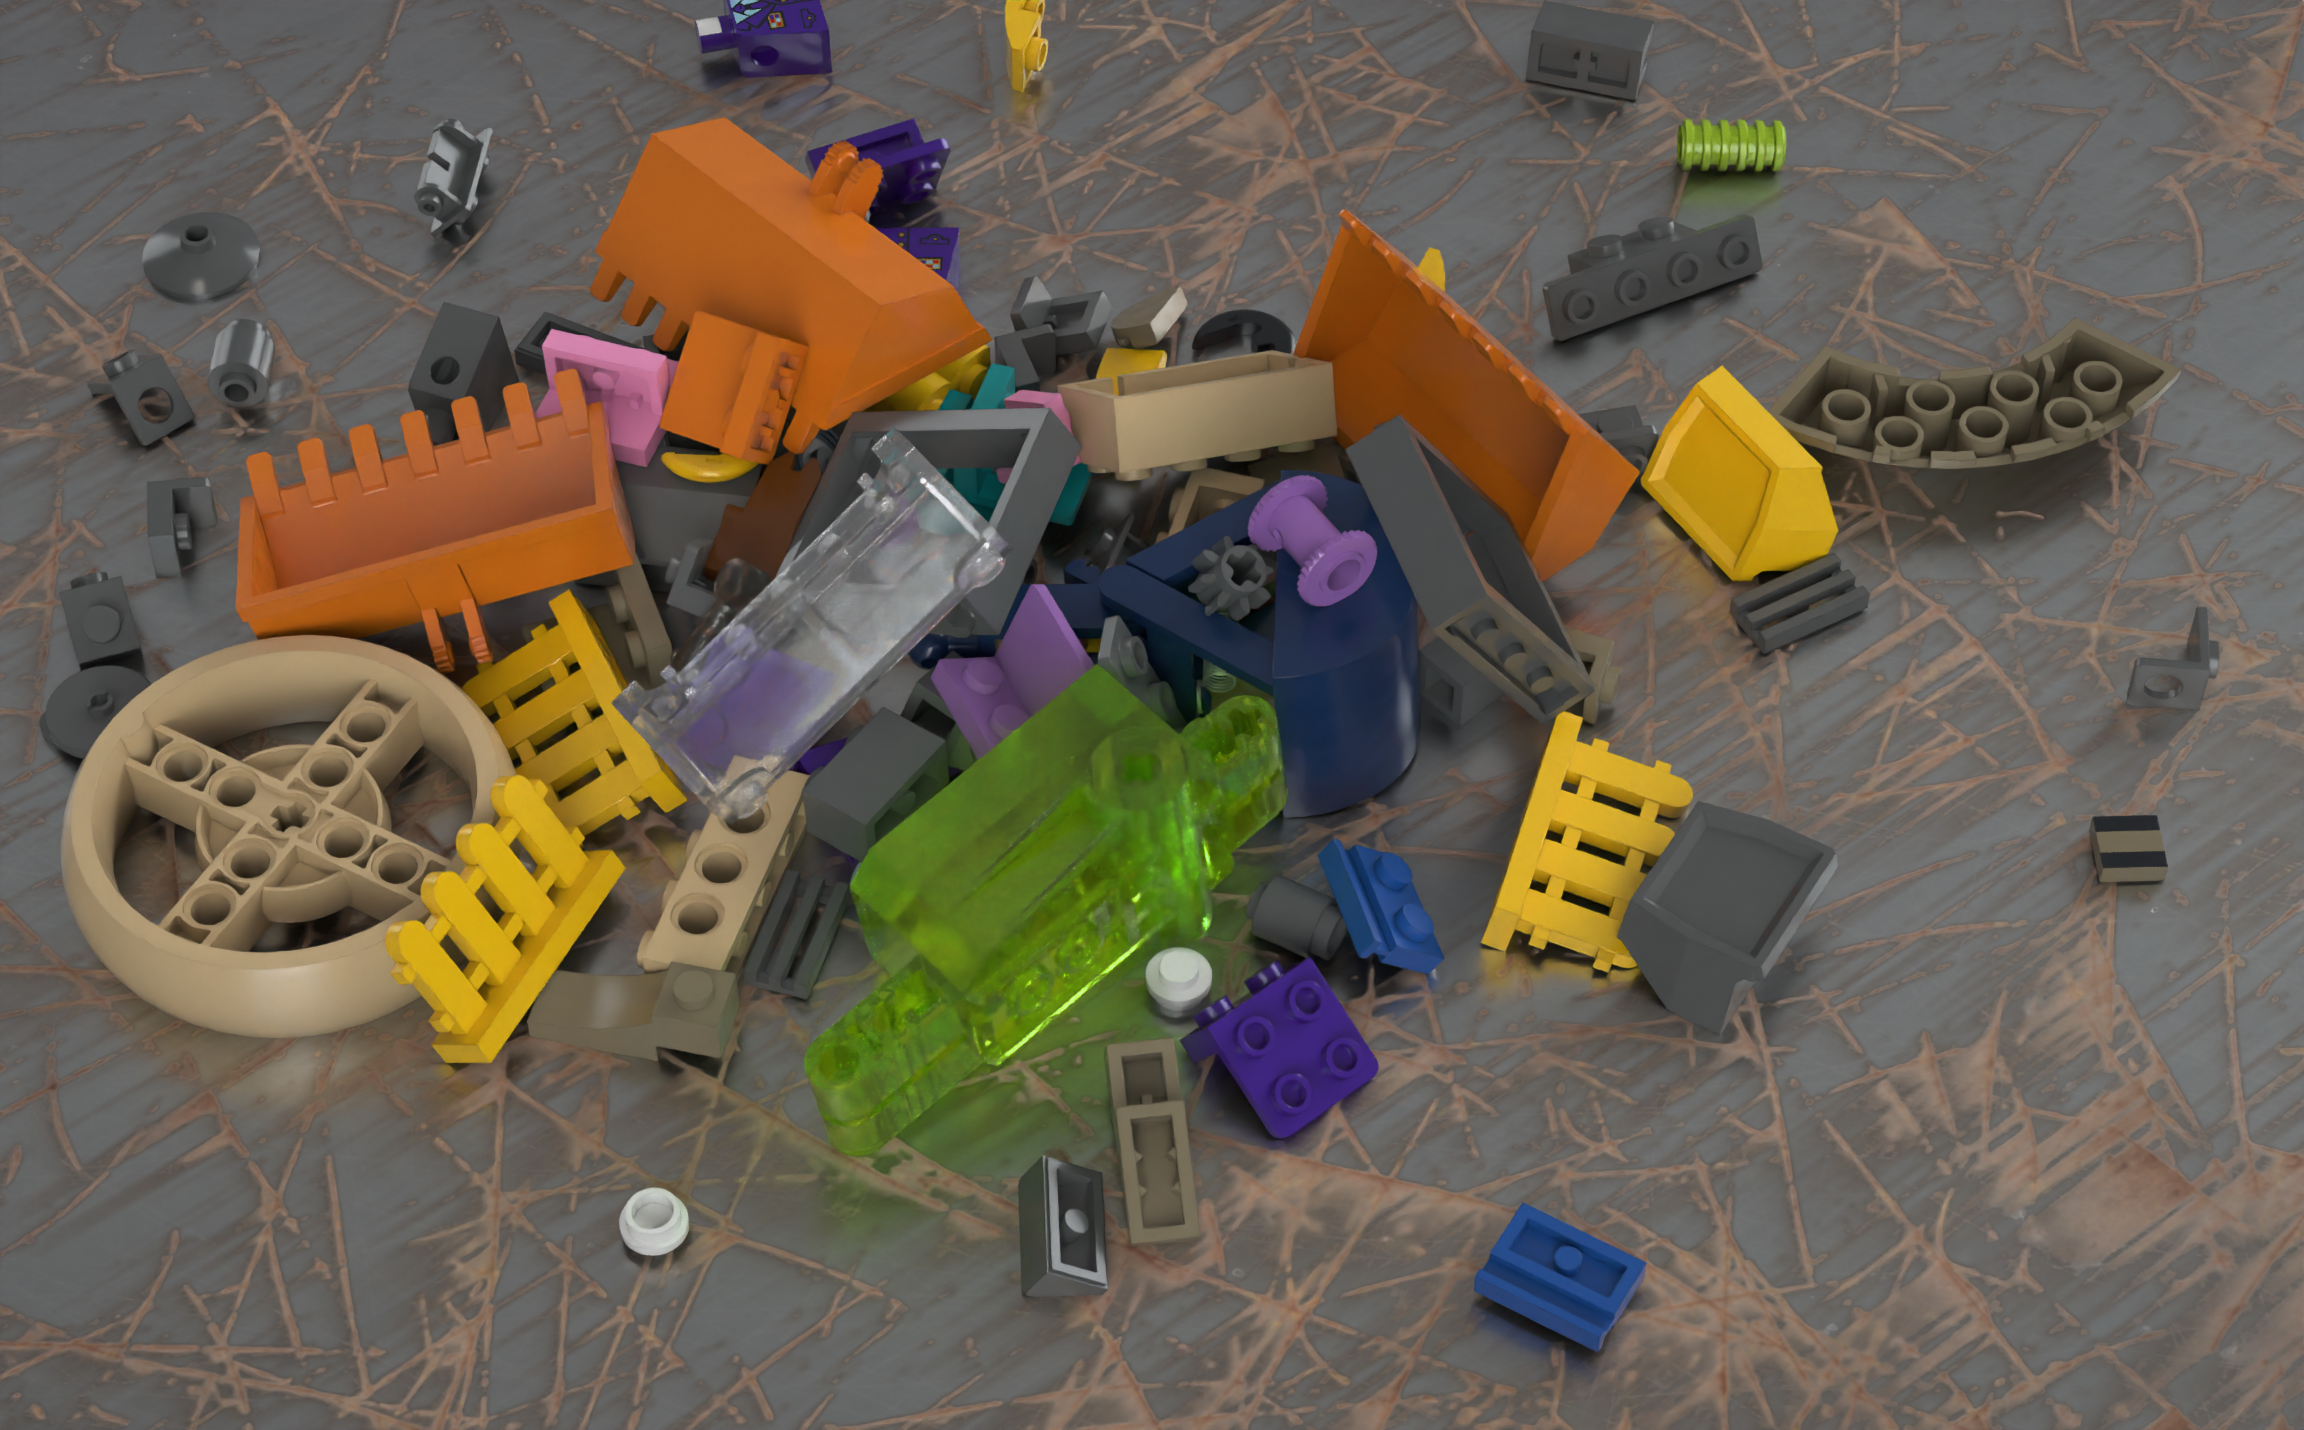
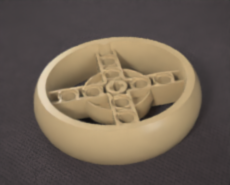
M298 635L255 640L218 650L173 670L134 697L110 721L82 761L71 786L61 829L62 877L69 907L80 931L98 959L119 981L144 1001L168 1015L192 1025L233 1035L278 1039L309 1037L363 1025L386 1016L422 996L412 983L410 985H399L391 976L390 971L396 963L389 956L385 947L387 929L392 923L403 920H416L424 925L431 916V913L421 899L420 891L424 878L429 873L437 871H452L460 875L466 867L458 853L451 861L391 833V813L382 792L422 746L446 762L465 782L471 793L473 805L471 823H488L495 827L501 817L491 804L490 791L497 778L516 775L510 755L490 720L477 704L454 682L415 658L385 646L336 636ZM305 722H332L313 745L295 744L273 747L251 754L240 761L213 749L231 739L270 727ZM140 808H145L195 832V854L202 871L201 876L158 925L147 920L125 901L118 890L114 876L118 848L125 831ZM515 837L509 847L520 860L522 844ZM481 885L475 896L496 922L501 909ZM347 906L382 921L365 931L316 947L280 952H249L273 922L296 923L315 920L333 914ZM446 934L440 945L457 967H459L467 958L449 935Z

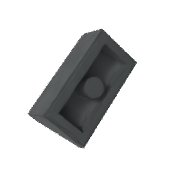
M1042 1156L1020 1178L1018 1184L1022 1294L1032 1297L1103 1295L1108 1290L1102 1173Z

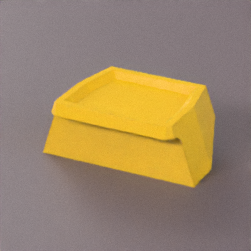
M1720 366L1697 382L1664 427L1642 475L1641 485L1732 581L1745 582L1752 581L1754 576L1762 571H1794L1826 557L1839 531L1821 473L1823 467L1723 366Z

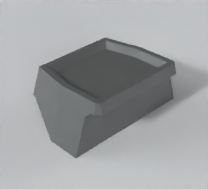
M658 446L647 467L615 460L636 536L635 553L638 556L651 591L670 593L672 585L665 582V577L674 553L679 547L686 549L689 543L700 537L714 541L720 529L722 516L727 504L745 507L758 484L762 467L761 463L750 472L733 480L704 483L691 481L673 473L663 464L661 455L666 452L720 455L722 452ZM611 570L574 580V582L614 586V571Z
M1698 801L1630 899L1617 938L1623 942L1668 1011L1720 1036L1754 983L1766 978L1837 870L1838 862L1835 850L1771 820Z

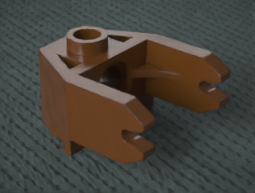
M790 451L768 464L744 508L727 504L722 516L720 529L714 539V544L705 564L706 577L760 598L753 621L778 628L788 619L772 603L767 594L822 478L819 461L815 458H811L803 466L802 470L794 471L796 465L795 453Z

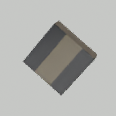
M2157 815L2092 817L2089 833L2099 882L2158 881L2165 879L2168 864Z

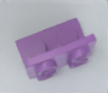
M1032 584L994 657L939 659L930 678L983 770L989 771L1050 767L1096 681L1098 673L1044 584Z

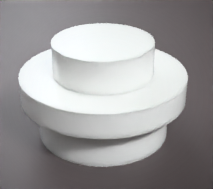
M1174 947L1165 949L1157 953L1149 961L1146 968V986L1149 993L1159 1005L1171 1011H1186L1196 1007L1208 994L1212 985V969L1209 962L1199 952L1189 948Z
M643 1189L635 1193L628 1200L620 1214L619 1227L621 1237L625 1244L637 1253L651 1256L668 1253L677 1248L688 1234L689 1217L687 1209L681 1200L665 1189Z

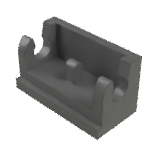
M1544 0L1531 32L1526 79L1636 101L1648 63V59L1645 57L1653 35L1654 21Z

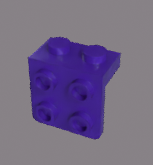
M915 118L845 139V141L857 148L859 161H862L863 158L866 160L870 158L881 165V169L884 170L882 172L884 176L881 179L882 183L878 185L879 189L869 208L870 216L875 214L881 205L900 200L902 204L906 205L929 197L934 192L933 189L937 187L951 151L946 138L924 143ZM833 143L807 151L805 162L812 179L821 160L825 158V153L828 152L829 147L833 146Z
M1311 957L1285 969L1281 967L1278 960L1260 969L1244 981L1250 991L1233 1004L1227 995H1224L1197 1012L1193 1019L1198 1028L1179 1040L1193 1062H1197L1215 1053L1219 1054L1268 1132L1277 1139L1289 1137L1372 1079L1377 1074L1379 1068L1377 1059Z

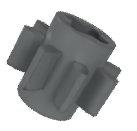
M1224 536L1212 546V551L1204 549L1191 561L1194 568L1201 573L1188 589L1189 592L1196 593L1200 602L1206 606L1205 614L1207 616H1210L1215 611L1218 613L1228 612L1229 618L1234 622H1238L1250 613V608L1258 609L1270 599L1271 595L1261 586L1264 584L1266 577L1273 572V567L1265 565L1263 558L1256 551L1257 544L1251 543L1249 546H1234L1231 538Z

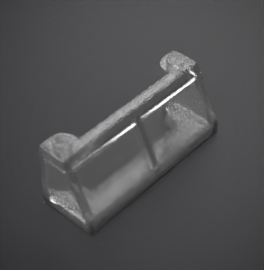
M895 426L871 448L879 457L881 466L874 480L866 472L857 480L865 491L680 672L668 665L660 673L667 681L665 684L652 690H645L634 680L611 702L710 812L730 825L738 818L744 819L754 814L767 800L769 795L768 789L957 606L975 587H983L993 581L1003 570L1006 563L1005 558L1014 550Z

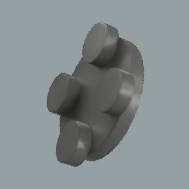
M97 666L82 670L67 678L53 691L47 702L46 711L39 720L41 733L47 741L55 743L66 753L84 759L95 740L110 721L134 697L149 687L151 682L139 672L121 666Z

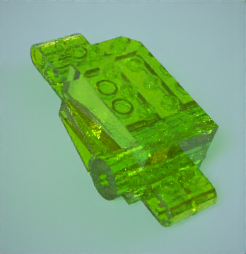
M1096 664L869 849L850 885V891L870 956L891 977L818 1036L808 1047L804 1058L805 1073L827 1138L836 1150L844 1155L856 1157L869 1155L877 1151L983 1062L998 1066L1006 1058L1016 1056L1159 950L1184 947L1201 938L1211 925L1215 911L1212 889L1233 872L1234 861L1231 853L1278 815L1287 802L1288 787L1276 711L1269 702L1258 696L1251 695L1232 697L1221 703L1206 717L1197 718L1190 722L1179 735L1103 668Z

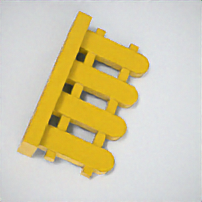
M570 589L548 602L559 623L558 625L549 630L543 623L530 631L534 640L494 664L490 661L477 664L476 668L479 674L468 680L461 690L477 704L486 717L498 712L501 719L494 722L493 726L507 748L511 760L513 761L520 757L523 763L515 769L516 775H521L528 780L541 779L549 790L543 800L564 827L577 826L583 836H586L619 814L627 821L641 812L637 803L648 796L665 813L670 812L688 800L596 619ZM578 661L581 669L572 674L569 666ZM553 677L556 683L554 686L516 708L513 701ZM600 706L604 714L594 719L591 711ZM572 723H576L577 731L540 754L538 753L535 746ZM624 752L627 760L617 765L614 757ZM598 767L601 776L561 800L558 794L559 791ZM583 843L579 846L581 849L584 848Z
M1563 711L1556 716L1544 745L1481 943L1505 952L1514 930H1518L1531 935L1528 945L1544 950L1547 941L1594 957L1593 968L1607 973L1612 964L1623 968H1633L1638 965L1623 942L1617 938V934L1630 899L1648 875L1640 872L1642 863L1653 867L1675 835L1670 828L1655 823L1656 816L1658 814L1667 818H1678L1684 815L1693 798V791L1687 781L1669 774L1671 764L1656 760L1652 768L1607 752L1609 743L1594 738L1591 746L1576 741L1583 717ZM1563 781L1578 786L1576 794L1562 790ZM1596 792L1641 808L1639 815L1636 816L1593 801V794ZM1550 830L1563 835L1561 842L1557 843L1546 839L1547 831ZM1581 841L1626 857L1624 865L1622 866L1577 850L1578 842ZM1535 880L1546 884L1545 893L1530 889L1531 881ZM1563 891L1611 907L1608 916L1561 900Z
M521 775L497 778L491 787L490 799L493 808L501 817L495 827L488 823H469L462 826L456 836L457 853L466 864L462 873L458 875L452 871L431 872L424 878L421 884V899L431 913L429 919L424 925L416 920L396 921L387 929L385 947L389 956L396 963L390 974L399 985H410L412 983L435 1011L428 1021L439 1034L431 1045L445 1063H492L626 869L612 850L582 851L579 846L585 837L577 826L564 827L548 807L543 798L549 790L541 779L528 780ZM515 837L538 865L532 874L527 871L509 847ZM481 885L504 913L497 923L475 896ZM446 934L449 935L469 960L463 972H461L440 945Z

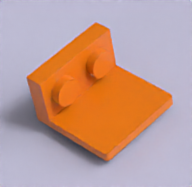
M696 311L693 315L660 419V427L663 430L719 448V452L733 457L768 465L773 461L809 346L703 311Z

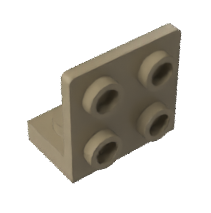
M635 553L633 565L613 570L615 585L606 587L608 603L587 608V610L596 619L638 703L677 693L671 642L638 556ZM556 617L523 626L522 633L525 645L534 640L530 631L544 623L550 630L558 625ZM577 661L569 666V669L573 674L581 669ZM553 677L540 684L542 692L556 684ZM599 706L595 710L591 711L592 715H597L603 713V711Z

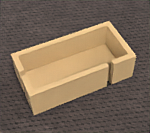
M1273 350L1118 375L1119 396L1113 394L1112 379L1107 377L1057 385L1058 394H1061L1064 406L1071 418L1073 436L1082 446L1078 453L1080 463L1087 464V471L1091 473L1115 472L1116 480L1120 481L1150 478L1153 476L1152 468L1170 465V469L1173 471L1203 469L1207 467V458L1224 456L1226 461L1231 462L1256 460L1261 458V449L1278 446V451L1281 452L1308 451L1315 448L1314 440L1337 436L1332 363L1306 357L1299 358L1297 355Z

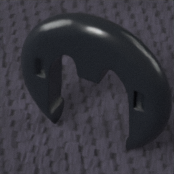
M1239 309L1218 314L1205 322L1194 337L1192 349L1202 350L1205 346L1227 339L1251 335V349L1254 353L1273 350L1293 355L1297 340L1292 330L1277 317L1262 311Z

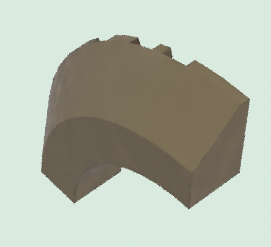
M2074 317L2052 338L2034 349L2023 353L2020 363L1993 372L1988 365L1968 369L1939 371L1938 379L1902 377L1898 367L1869 362L1825 345L1768 409V412L1797 441L1843 456L1874 463L1913 468L1963 469L1994 467L2046 457L2070 450L2104 436L2132 420L2157 401L2179 378L2181 369Z

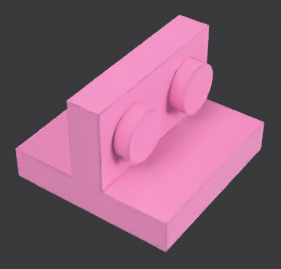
M551 329L542 345L549 390L535 413L536 418L562 412L554 375L567 369H576L580 375L587 405L603 401L615 460L647 467L666 433V430H663L659 423L679 361L667 359L666 355L653 353L645 349L631 348L597 340L586 335H576Z

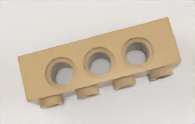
M739 757L736 758L726 781L718 780L712 790L708 809L709 817L703 830L696 828L689 838L685 853L686 865L679 880L672 878L666 886L661 904L662 916L656 929H647L641 939L637 953V965L639 968L644 969V974L668 970L671 961L736 973L738 982L787 869H790L806 834L807 825L802 790L810 775Z

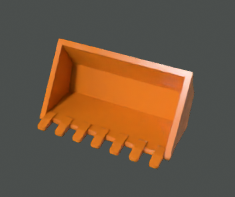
M725 117L652 133L609 227L603 232L595 249V253L602 257L603 261L590 287V293L599 301L609 302L626 277L635 284L621 312V317L629 325L640 327L657 302L666 307L653 336V343L662 351L671 352L675 349L691 325L696 311H703L809 346L791 402V406L797 411L782 441L783 446L790 452L803 454L820 428L828 430L849 419L852 412H861L993 340L986 328L975 321L952 284L864 220L879 189L878 185L882 183L881 179L884 177L882 172L884 170L881 169V165L870 158L867 160L863 158L862 161H859L857 148L845 140L841 142L839 140L838 143H833V146L828 148L829 150L825 153V158L821 160L811 181Z
M1343 208L1338 214L1342 225L1293 355H1297L1299 358L1306 357L1332 363L1337 436L1332 438L1344 449H1347L1373 432V427L1386 423L1400 414L1510 516L1542 582H1544L1592 550L1640 471L1414 263L1353 213ZM1474 531L1465 535L1464 538L1473 533Z
M571 368L557 372L554 375L562 412L536 418L528 386L523 382H519L503 388L502 393L510 426L485 432L477 400L472 396L456 399L451 404L459 437L455 441L434 446L425 413L421 410L408 412L400 417L408 453L383 460L374 427L370 424L356 426L349 430V438L356 464L355 468L332 474L323 441L319 438L301 441L297 446L305 481L281 488L270 453L260 452L248 456L246 464L254 495L240 498L236 611L243 623H249L258 640L298 635L360 639L424 621L436 667L441 674H446L455 670L454 662L456 659L453 647L449 642L443 617L463 612L472 655L479 664L493 661V650L481 608L482 605L634 564L636 536L611 446L609 423L603 401L587 405L579 372Z

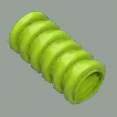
M1683 119L1682 124L1679 125L1677 160L1683 171H1689L1692 165H1698L1700 171H1707L1710 165H1716L1718 171H1726L1728 165H1734L1736 171H1744L1746 166H1752L1755 172H1761L1764 166H1770L1772 172H1779L1784 165L1786 157V130L1781 120H1773L1771 125H1765L1763 120L1756 119L1753 125H1747L1744 119H1738L1735 125H1729L1727 119H1720L1717 125H1711L1709 119H1701L1699 125H1695L1691 119Z

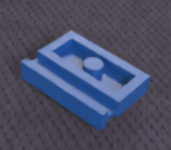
M1332 839L1317 854L1359 957L1366 959L1371 953H1376L1381 963L1424 974H1429L1445 959L1433 932L1434 924L1429 915L1424 911L1412 882V872L1402 857L1390 852H1381L1359 845H1354L1350 850H1345L1341 840Z
M1522 1202L1491 1250L1489 1260L1483 1269L1480 1268L1475 1275L1473 1291L1599 1352L1610 1328H1614L1643 1281L1647 1262Z

